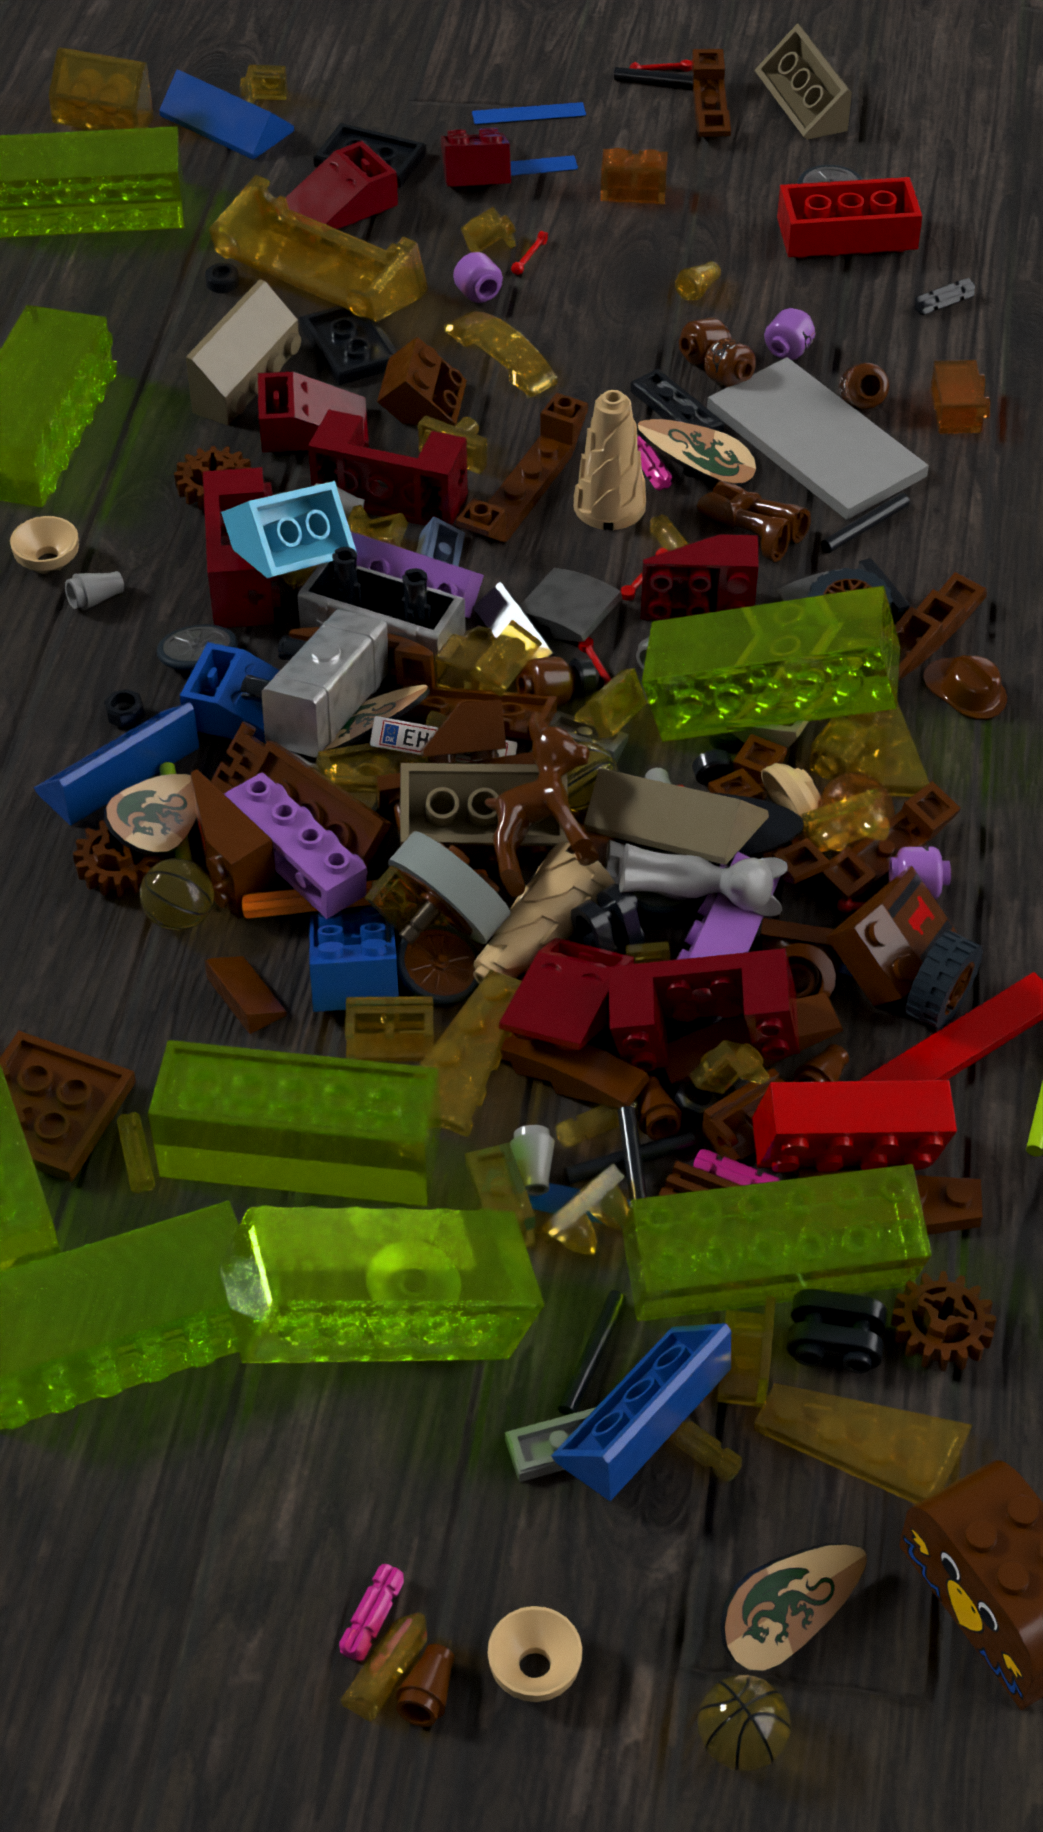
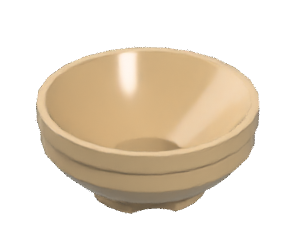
M41 516L20 524L13 531L10 544L14 558L19 564L38 573L47 574L50 571L61 570L76 556L79 548V537L77 529L69 521L55 516ZM52 553L57 555L53 559L38 560L44 554Z
M774 763L762 769L761 778L772 802L800 815L804 821L803 832L807 830L815 821L818 802L821 801L820 794L811 777L804 769H793L789 765Z
M538 1606L520 1608L506 1615L493 1629L488 1643L489 1666L496 1682L511 1696L530 1702L550 1700L565 1692L576 1679L582 1663L581 1639L575 1626L567 1617L559 1612ZM538 1653L548 1659L550 1669L544 1676L531 1678L521 1671L519 1666L521 1660L529 1654Z

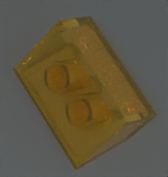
M58 48L49 90L53 123L140 139L154 118L147 63Z

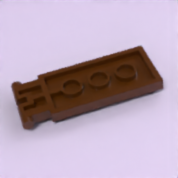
M242 721L226 751L229 756L234 758L232 764L221 761L210 782L224 794L263 772L275 784L279 783L282 785L292 800L300 807L307 808L316 822L326 831H332L337 836L340 844L352 855H358L368 868L392 823L277 742L267 740L265 744L253 736L257 729L253 725Z

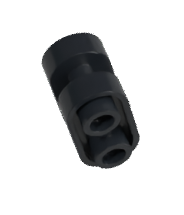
M612 884L597 894V904L591 900H586L571 910V921L576 942L635 958L644 952L645 934L640 927L637 913L638 901L632 891L620 892L619 885Z
M819 1289L798 1291L794 1294L792 1300L791 1319L795 1324L789 1327L786 1350L798 1363L805 1366H818L822 1364L841 1367L852 1373H866L870 1369L878 1367L882 1361L883 1340L878 1335L882 1334L885 1330L887 1309L883 1303L871 1297Z

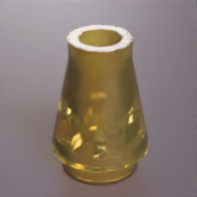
M709 261L702 265L682 269L675 281L676 291L683 299H700L710 286L720 278L721 271L719 266L715 262Z

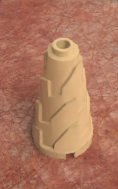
M608 390L595 400L591 427L587 428L585 453L581 454L578 484L575 485L573 508L576 515L589 526L604 530V523H613V530L627 528L639 521L646 511L645 478L641 466V451H638L637 426L633 419L631 400L618 390Z
M559 842L549 851L534 877L526 885L524 893L518 896L510 908L511 914L495 931L492 939L474 961L475 971L473 976L482 987L490 991L494 987L497 990H503L523 972L527 973L538 951L555 937L570 941L575 936L571 921V910L586 900H591L597 904V894L608 886L616 884L609 872L599 861L587 866L580 865L575 853L571 854L566 851L570 846L569 842Z

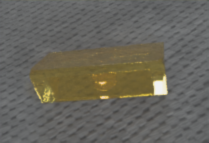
M417 1612L401 1617L392 1623L343 1695L341 1704L369 1722L376 1718L427 1642L425 1615Z

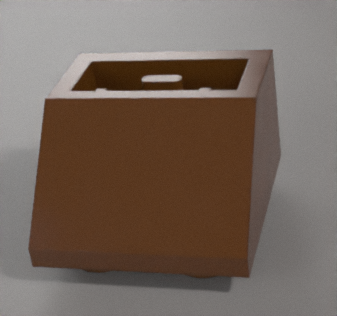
M416 337L389 357L377 402L402 424L453 428L457 424L467 380L459 370L451 367L443 360L434 348L426 345L420 338Z
M502 700L466 702L456 705L420 749L421 758L430 757L431 763L457 762L456 754L470 753L471 761L498 758L497 750L506 749Z

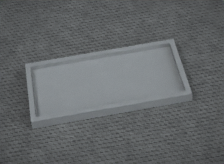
M788 357L753 374L749 380L729 386L708 397V410L846 520L927 477L928 464Z

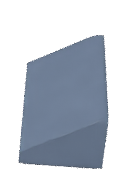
M433 516L421 531L416 553L459 566L465 533Z

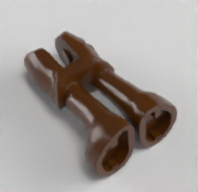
M719 481L713 488V492L702 496L697 503V510L704 516L726 524L733 529L735 527L744 528L761 537L763 556L773 562H778L782 559L788 549L789 541L798 544L805 538L811 523V513L806 508L795 504H784L762 499L757 492H748L735 484Z

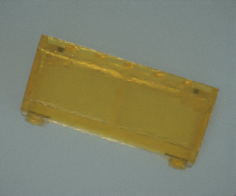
M258 175L251 179L209 228L214 248L222 257L234 259L351 310L359 317H367L376 322L420 299L428 290L417 242L402 237L398 244L392 243L387 250L290 210L286 198L281 195L277 199L274 198L267 190L270 186L269 180Z

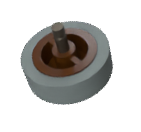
M414 831L388 861L395 875L424 903L410 920V924H407L399 935L412 945L420 936V932H423L438 915L468 938L480 944H486L511 914L506 903L497 894L500 888L483 873L478 875L469 867L470 859L457 847L451 845L447 848L440 842L417 831Z

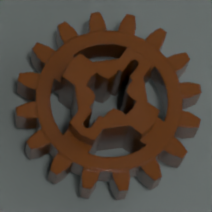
M211 446L210 450L206 452L198 448L196 456L184 455L185 462H178L176 464L177 472H174L178 496L185 497L186 504L188 505L198 502V508L202 510L204 508L203 471L251 468L250 459H243L241 451L230 454V447L227 446L222 451L217 450L215 446Z
M103 820L99 821V830L95 831L87 828L85 830L87 839L76 840L77 851L73 852L75 868L79 880L86 881L87 889L91 890L99 885L100 893L103 896L110 889H115L118 897L123 896L124 889L130 888L135 894L138 893V884L142 882L147 872L156 864L165 860L164 856H149L137 853L122 845L110 833ZM161 865L156 866L151 872L162 871ZM152 877L147 878V884L150 886L153 884Z
M941 1271L939 1279L932 1281L927 1273H923L919 1286L909 1280L906 1282L904 1294L897 1293L891 1317V1326L896 1327L894 1340L896 1343L907 1342L905 1350L907 1357H911L916 1353L922 1355L921 1366L925 1368L932 1360L938 1361L939 1368L943 1372H946L948 1363L952 1361L955 1362L960 1370L966 1368L968 1356L979 1362L984 1348L989 1349L991 1346L996 1324V1316L990 1314L993 1304L991 1299L979 1300L982 1289L979 1285L973 1286L970 1289L964 1287L965 1276L960 1275L955 1282L948 1281L946 1271Z

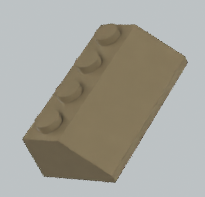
M259 279L186 356L193 414L229 426L239 414L243 413L249 402L258 394V373L280 372L282 366L289 358L298 352L301 345L298 319L266 281Z

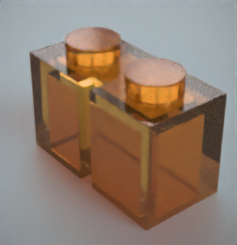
M624 148L603 149L601 201L665 204L668 152L648 149L639 151V154H632L633 150H626Z
M934 361L930 390L934 409H936L935 415L939 434L981 433L983 419L989 418L990 399L989 397H984L985 376L984 374H979L977 361Z

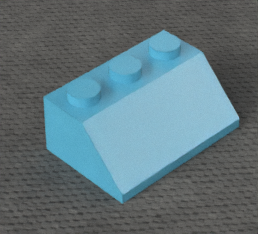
M335 481L247 501L221 512L232 549L267 578L332 562V554H335V550L340 547H350L356 551Z

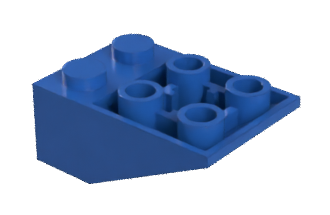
M207 642L180 694L181 705L191 702L195 712L197 732L233 739L242 721L257 729L253 736L266 744L262 703L242 699L241 694L246 692H241V685L248 674L271 681L280 670L246 650Z
M370 906L361 909L359 912L343 913L340 911L328 919L320 912L316 915H310L309 965L313 1012L399 1006L393 910H384L382 907Z

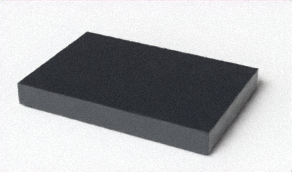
M340 123L314 155L313 161L314 167H318L334 151L363 141L397 172V187L401 188L427 154L426 144Z
M362 300L299 317L301 330L338 385L384 373L389 357L397 352Z

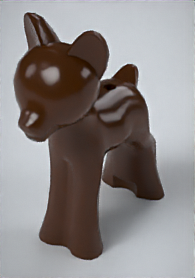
M533 712L529 719V733L533 742V759L539 771L538 778L533 782L509 789L497 798L485 800L486 806L496 811L498 817V827L492 839L501 881L512 897L520 896L525 891V883L516 855L517 849L527 835L531 824L540 822L547 817L553 816L566 835L572 850L575 852L580 865H591L599 859L598 853L592 846L591 839L583 831L571 812L568 795L561 778L576 767L587 765L590 756L589 748L578 744L566 730L560 727H548L538 712Z

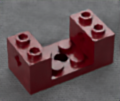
M328 409L308 445L311 486H315L316 483L324 484L325 482L335 481L336 487L358 498L365 499L364 513L424 526L434 516L453 525L468 495L467 438L431 431L418 458L366 448L364 446L363 416ZM377 480L383 481L389 488L381 487Z
M262 467L203 471L207 574L214 625L230 628L275 624L274 609L281 608L279 585L272 586L271 581L278 580V576L265 577L232 549L221 512L247 501L272 496L271 482H264Z
M786 948L609 967L610 1031L620 1058L644 1072H650L659 1067H668L667 1021L672 1018L680 1022H690L698 1017L719 1015L730 1018L744 1013L756 1058L765 1057L776 1060L791 1054H800L796 990Z

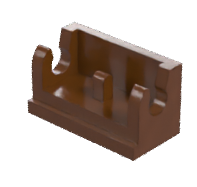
M774 1068L704 1110L702 1137L722 1158L727 1157L743 1163L756 1155L752 1117L770 1082H784Z

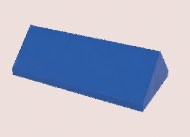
M178 69L159 109L161 117L252 160L294 132V125L277 115Z
M191 702L161 711L35 786L36 793L70 826L108 804L112 797L124 789L159 773L161 764L165 762L175 763L199 748L195 712Z
M726 1323L671 1327L551 1455L556 1464L611 1501L731 1370V1329Z

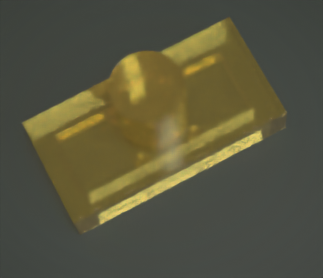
M425 415L418 423L420 452L431 431L467 438V470L481 474L487 467V438L477 435L479 426L474 419L463 417L456 426Z

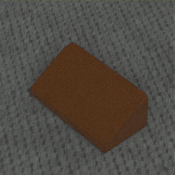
M244 956L219 957L205 960L207 979L249 1034L287 1016L286 1010Z

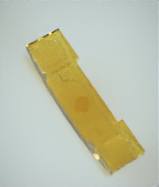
M475 311L469 312L444 325V331L463 346L467 347L475 343L508 368L509 381L528 396L533 397L558 384L556 374L538 350L521 333L501 319L484 312Z

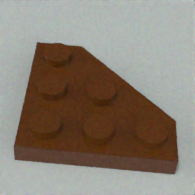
M19 1030L0 1057V1077L32 1168L72 1183L136 1083L134 1071Z

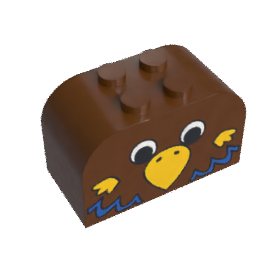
M993 1460L909 1508L899 1547L1020 1710H1023L1043 1698V1502L1013 1467L1001 1460Z

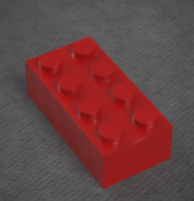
M910 177L780 185L777 219L788 257L838 256L851 253L870 254L873 252H902L918 249L923 216Z
M950 1080L770 1082L752 1117L758 1168L772 1167L773 1171L780 1173L791 1172L799 1167H816L818 1171L831 1172L839 1170L843 1166H860L865 1171H877L887 1166L904 1165L907 1170H922L935 1163L957 1132Z

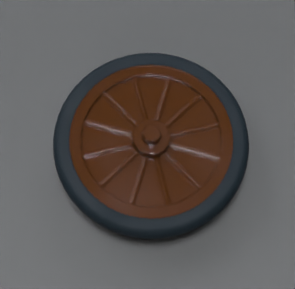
M429 924L423 932H420V936L412 945L404 939L399 943L396 951L397 973L404 986L419 999L435 1005H454L468 999L480 985L473 976L475 971L473 964L479 956V952L474 944L456 929L444 925Z

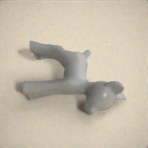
M609 839L604 868L609 872L615 883L619 885L620 892L651 891L674 900H687L719 892L727 896L740 909L754 911L763 916H776L781 913L782 905L771 895L773 879L783 875L787 871L788 866L782 859L766 857L761 859L746 858L730 867L720 868L699 856L683 855L670 851L653 852L627 843L622 845Z

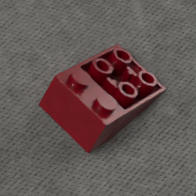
M498 128L479 129V134L468 135L465 129L448 130L447 136H441L445 183L447 187L511 183L510 143L504 133L498 131Z
M360 141L334 151L281 201V206L314 238L327 235L329 232L397 206V172L368 145Z
M296 372L258 373V411L262 453L308 450V445L328 409L363 416L364 446L369 447L366 397Z
M719 534L643 559L640 619L754 623L759 568L758 535Z
M555 937L538 951L499 1021L498 1029L512 1032L514 1036L523 1040L539 1039L554 1043V1046L561 1050H580L610 1023L609 967L634 964L635 957Z

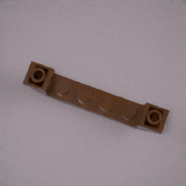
M556 393L540 413L539 438L488 503L473 498L456 519V526L507 542L571 459L588 411V403Z

